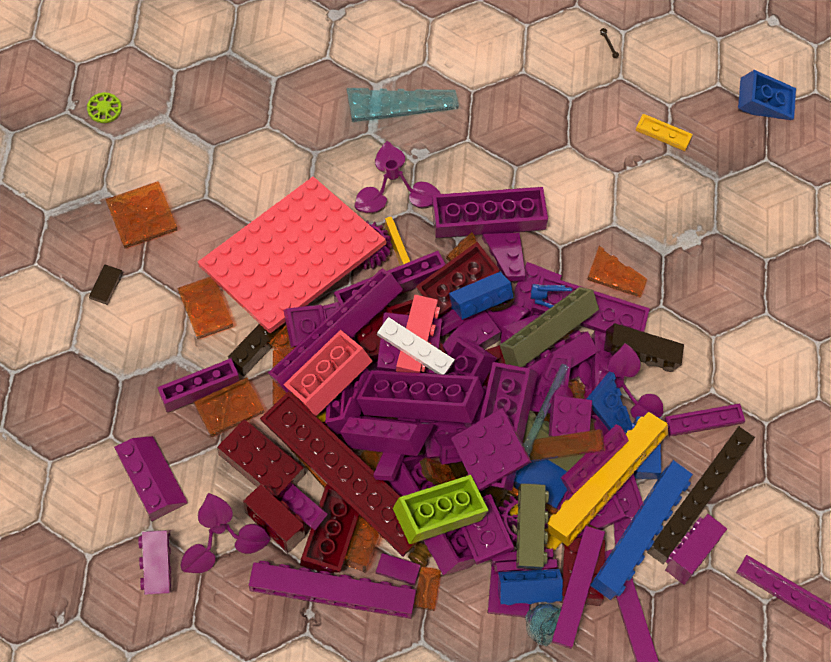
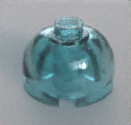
M540 604L529 610L525 617L526 631L529 637L542 646L551 644L561 609L552 604Z

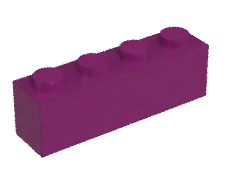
M230 358L157 388L165 410L168 413L238 385L240 381L238 372Z

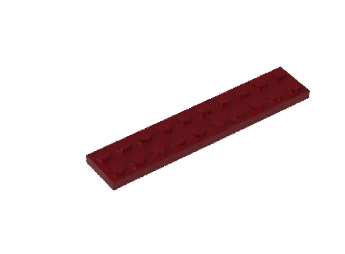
M288 391L260 418L279 439L402 557L417 544V542L409 544L393 510L400 496L383 480H375L373 476L374 471L291 392Z

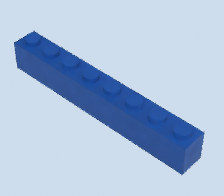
M674 460L665 467L590 586L609 600L616 595L619 597L626 588L623 584L626 580L629 581L635 574L633 568L635 565L639 566L643 561L645 549L648 551L654 543L652 538L654 535L657 536L664 527L662 522L664 520L667 521L672 515V506H676L682 499V496H680L681 492H685L690 486L691 482L689 479L693 475L691 472Z

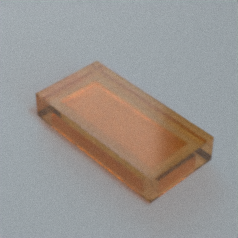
M421 567L414 608L435 610L441 570Z

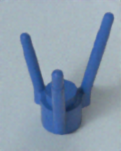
M532 284L530 299H535V304L551 308L554 305L542 301V299L547 298L548 291H572V288L565 287V285Z

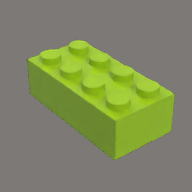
M471 475L399 497L393 507L409 544L479 522L488 512V508Z

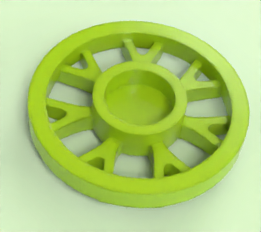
M98 93L88 101L87 112L95 122L110 123L119 117L121 103L111 93ZM103 97L104 100L99 101L98 98ZM108 97L112 98L110 102L106 101ZM92 102L97 103V106H91ZM118 104V107H111V105ZM94 110L98 111V113L92 115L91 113ZM111 111L115 113L113 117L109 114ZM100 115H106L105 119H100Z

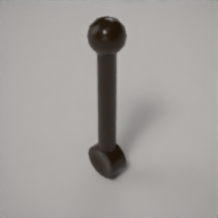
M602 28L600 34L607 41L612 51V57L618 58L619 53L615 51L608 38L607 29Z

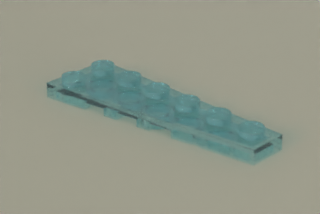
M347 88L352 122L453 110L459 107L456 90L416 89L415 91H404V89H398V91H387V89Z

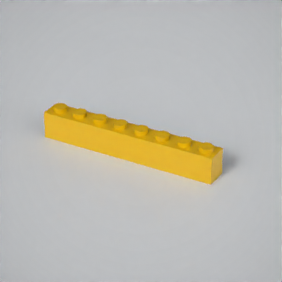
M650 412L644 417H640L636 426L626 433L629 441L569 500H565L561 505V509L549 518L547 523L549 533L569 546L668 435V424Z

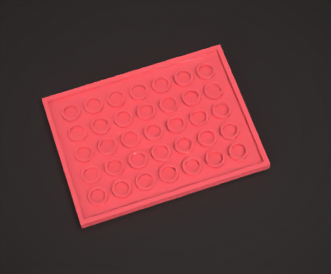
M311 177L199 260L198 265L264 329L272 333L286 322L283 310L307 306L386 245V239L316 178Z

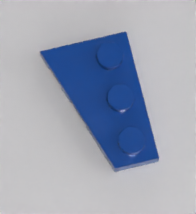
M608 372L587 397V400H592V410L609 431L617 424L622 427L626 434L627 431L632 429V423L626 406L622 404L620 398L622 395L621 391L616 387L614 381L616 379L614 372Z

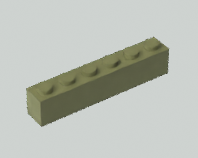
M583 287L577 288L503 342L500 348L505 363L525 367L529 361L538 357L541 352L553 346L556 341L565 337L568 332L578 327L584 320L590 318L592 314L599 310L594 291Z

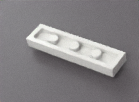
M389 317L377 332L379 337L437 374L445 375L454 363L455 359Z

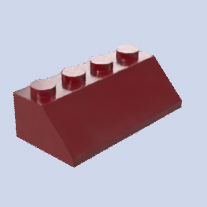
M326 484L319 507L328 515L316 530L311 528L301 557L300 566L319 572L340 573L359 514Z

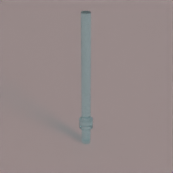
M561 364L525 443H522L528 456L532 452L534 440L551 406L549 401L554 392L560 387L568 370V366L565 364Z

